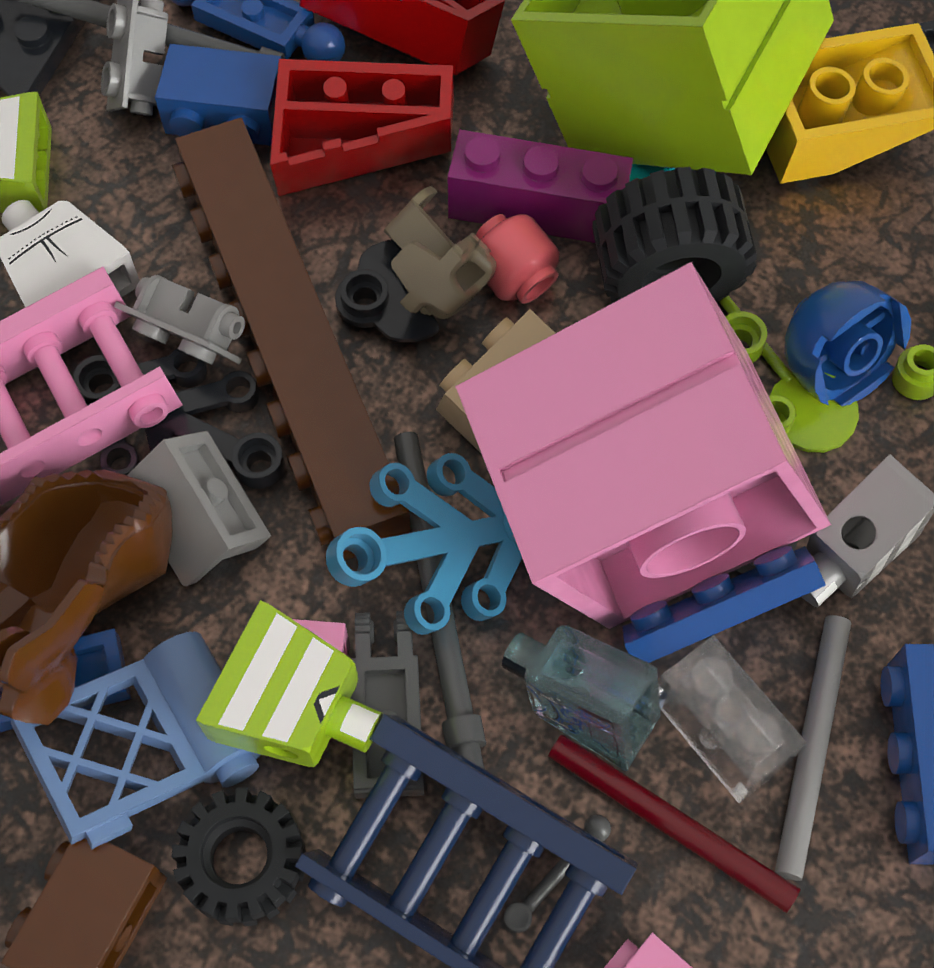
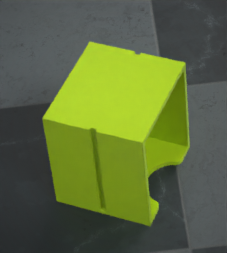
M523 0L511 19L541 88L548 91L546 99L568 147L633 158L632 164L671 168L690 167L693 170L707 168L715 172L746 175L753 174L834 21L829 0Z

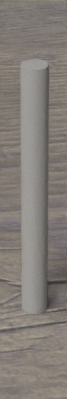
M837 615L826 616L774 871L783 878L793 881H802L851 629V621Z

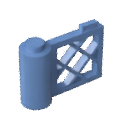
M185 632L176 635L156 646L144 659L74 688L68 706L56 717L84 725L73 755L44 747L34 729L42 724L24 723L11 719V725L71 845L86 838L92 850L131 831L133 825L129 817L202 782L209 784L220 782L222 787L236 785L250 777L259 768L256 759L261 754L215 743L206 738L196 722V718L222 672L200 633ZM134 685L145 706L139 726L100 714L107 696ZM94 702L91 711L81 708ZM150 719L153 720L159 732L147 729ZM94 729L133 740L122 770L82 758ZM141 743L170 752L180 770L160 781L130 773ZM54 766L67 770L62 782ZM76 773L115 784L116 786L109 805L79 818L68 796ZM124 788L137 791L121 799Z

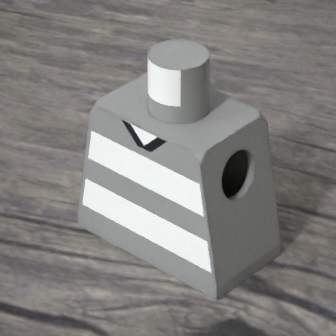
M891 454L827 515L831 525L810 535L806 548L814 558L826 583V586L801 596L812 606L819 607L838 588L850 598L857 595L921 535L933 515L934 493Z

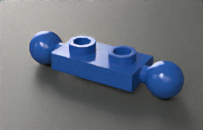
M170 0L178 6H191L195 21L258 49L263 46L285 53V59H289L298 46L302 48L307 60L340 61L345 52V39L341 31L333 24L327 22L315 23L314 13L300 7L299 2L295 0Z

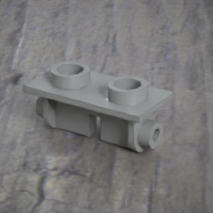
M117 0V4L113 3L107 17L106 31L108 38L113 39L111 61L105 63L101 76L102 95L108 96L106 111L112 112L128 108V102H131L130 113L153 116V107L157 106L155 95L163 65L143 62V53L164 55L169 17L168 13L163 12L164 1L141 0V6H138V0Z
M153 275L150 278L144 277L138 282L135 289L137 300L133 308L117 301L114 305L115 308L136 318L132 327L134 331L165 345L170 334L182 339L178 350L212 365L216 355L240 364L242 360L240 357L227 351L232 339L239 338L245 328V319L239 315L238 309L230 304H224L198 293L189 313H186L195 292L160 275Z

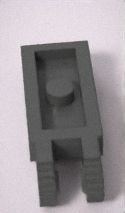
M396 611V619L393 621L394 641L397 643L398 656L372 657V644L375 642L374 622L371 620L370 612L355 613L356 658L351 660L355 662L359 680L351 699L382 712L383 716L384 714L399 716L421 730L418 655H413V634L405 621L404 611ZM372 742L365 753L353 748L355 799L367 798L386 765L381 761L386 749L375 742ZM423 773L418 781L410 779L401 796L424 795Z

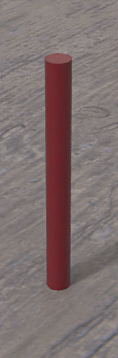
M564 734L560 735L548 755L550 759L783 912L787 913L800 893L801 889Z

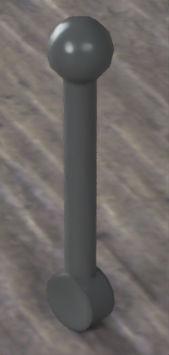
M596 814L590 816L585 821L584 830L599 840L605 841L611 834V825L606 817ZM561 858L522 903H513L507 907L504 913V921L510 931L522 933L529 929L532 924L533 911L563 879L570 865L569 862Z

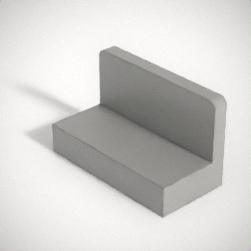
M208 431L163 439L127 475L157 485L167 491L172 509L173 531L168 562L183 586L197 583L223 559L255 550L271 537Z

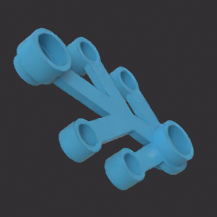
M447 453L429 465L426 476L430 488L441 496H452L459 492L490 517L472 521L417 482L412 472L405 465L389 463L371 477L369 487L375 501L385 507H394L401 504L434 528L381 539L371 529L354 527L334 538L326 551V564L330 574L339 583L350 587L361 586L375 579L383 572L386 566L443 555L425 591L412 597L404 609V618L408 627L421 635L430 634L442 629L448 623L451 613L449 605L479 547L499 543L484 578L469 584L461 595V604L464 612L468 617L476 621H485L499 615L504 610L507 601L505 592L522 559L495 487L470 469L468 462L456 453ZM443 466H447L453 471L455 484L445 479L442 470ZM386 475L393 477L398 482L399 494H394L387 488L385 483ZM344 550L351 551L357 557V571H353L347 566L343 557ZM479 589L484 591L489 597L490 607L488 610L483 608L478 601ZM422 602L427 603L433 609V623L427 622L422 617L420 610Z

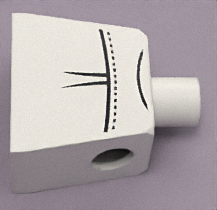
M18 200L9 205L3 212L2 223L9 232L0 237V258L25 307L101 267L105 268L121 297L136 289L140 280L129 251L69 201H57L39 213L30 201Z

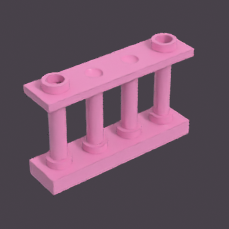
M104 267L89 273L0 321V435L7 447V450L0 453V506L21 495L35 476L42 478L52 473L59 474L137 430L157 425L166 418L168 413L183 406L160 366L145 375L140 370L116 327V324L131 316L114 307L116 301L124 305L126 304ZM94 337L121 388L87 406L61 354ZM38 367L65 418L30 436L5 385Z

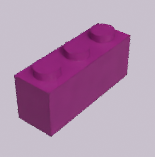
M459 129L448 173V218L484 224L498 214H504L506 218L525 214L535 219L547 235L595 243L592 221L596 220L595 212L600 205L607 203L606 198L612 192L626 187L625 184L630 181L633 158Z

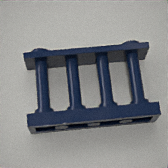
M384 714L370 740L386 749L381 758V761L386 765L332 857L320 849L303 853L295 867L312 877L307 884L308 887L324 900L339 907H344L347 901L351 902L451 968H504L478 950L532 855L540 858L546 848L570 863L565 872V875L570 880L520 968H554L595 894L603 897L609 887L622 895L635 873L638 863L399 716ZM425 773L446 786L441 796L446 803L394 893L390 895L356 873L410 779L418 781L421 774ZM484 810L507 824L502 834L507 839V842L454 934H451L418 913L417 909L470 817L478 819Z

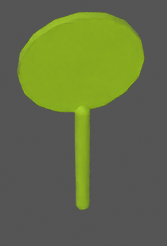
M730 296L718 301L728 314L741 311ZM766 342L762 356L781 379L774 385L770 396H784L794 404L796 409L795 420L791 430L787 433L793 447L804 452L825 453L841 447L853 435L858 423L857 401L846 406H840L834 400H829L828 405L821 403L803 388L793 373H791ZM825 373L826 375H828V376H830V377H832V378H835V377H836V376L830 375V374H828V373ZM776 411L780 421L784 422L786 420L785 416L781 412Z

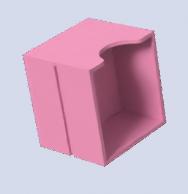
M692 262L455 386L532 584L609 629L629 620L634 612L646 605L657 601L668 602L691 591L694 586L707 578L723 573L728 574L755 561L766 552L792 544L831 525L745 347Z

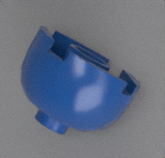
M850 280L832 282L813 292L795 308L785 335V357L797 381L821 403L828 405L829 400H834L840 406L850 405L869 395L893 371L895 367L887 362V360L893 353L896 344L905 350L910 339L912 320L905 305L863 281ZM825 373H828V374L833 375V376H836V377H835V378H832V377L828 376V375L825 374Z

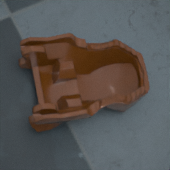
M86 469L78 473L70 471L61 475L52 473L42 478L35 476L17 501L0 516V691H2L0 714L24 723L49 726L70 702L74 692L78 660L74 646L93 617L113 603L166 573L173 531L172 509L167 491L164 488L105 469L95 472Z

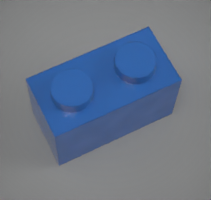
M169 44L155 95L165 134L181 137L242 117L253 144L272 146L278 63L281 56Z

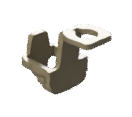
M433 186L422 189L385 227L384 232L402 249L391 262L392 269L408 291V294L400 301L401 305L411 313L420 311L424 315L433 314L440 319H447L464 308L491 280L496 271V261L490 255L491 250L474 233L454 244L428 216L423 208L438 193Z

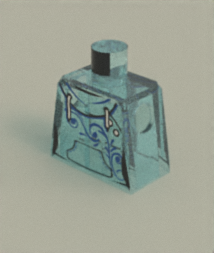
M567 625L558 627L546 645L520 632L512 639L505 651L502 667L525 680L531 706L537 716L625 771L629 769L661 717L657 667Z

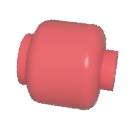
M498 214L484 223L477 231L476 236L491 250L490 255L496 261V271L487 285L500 300L510 302L519 300L521 304L529 303L546 292L557 280L558 272L556 267L559 263V250L531 216L519 214L506 218L504 214Z

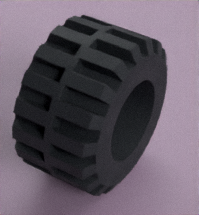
M679 167L672 171L664 172V170L653 172L650 173V176L642 179L636 178L626 183L625 188L612 192L606 198L607 203L600 205L595 212L596 220L592 221L593 234L606 296L611 298L612 303L692 262L715 301H719L729 296L731 291L740 288L747 282L746 277L753 274L756 268L757 253L741 190L738 184H733L731 177L726 174L715 175V171L712 169L701 168L691 170L690 167Z

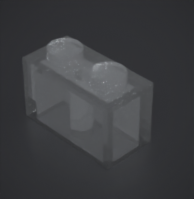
M714 635L660 676L651 698L739 804L790 764L807 743Z

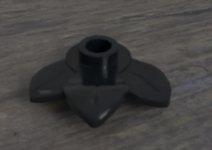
M393 239L374 244L361 255L357 270L348 274L338 286L335 294L338 314L345 322L355 327H375L385 337L393 341L419 342L435 336L439 332V325L432 314L424 315L420 311L411 313L400 303L408 294V291L392 269L391 262L402 249ZM363 298L375 301L369 305L356 304L357 301Z

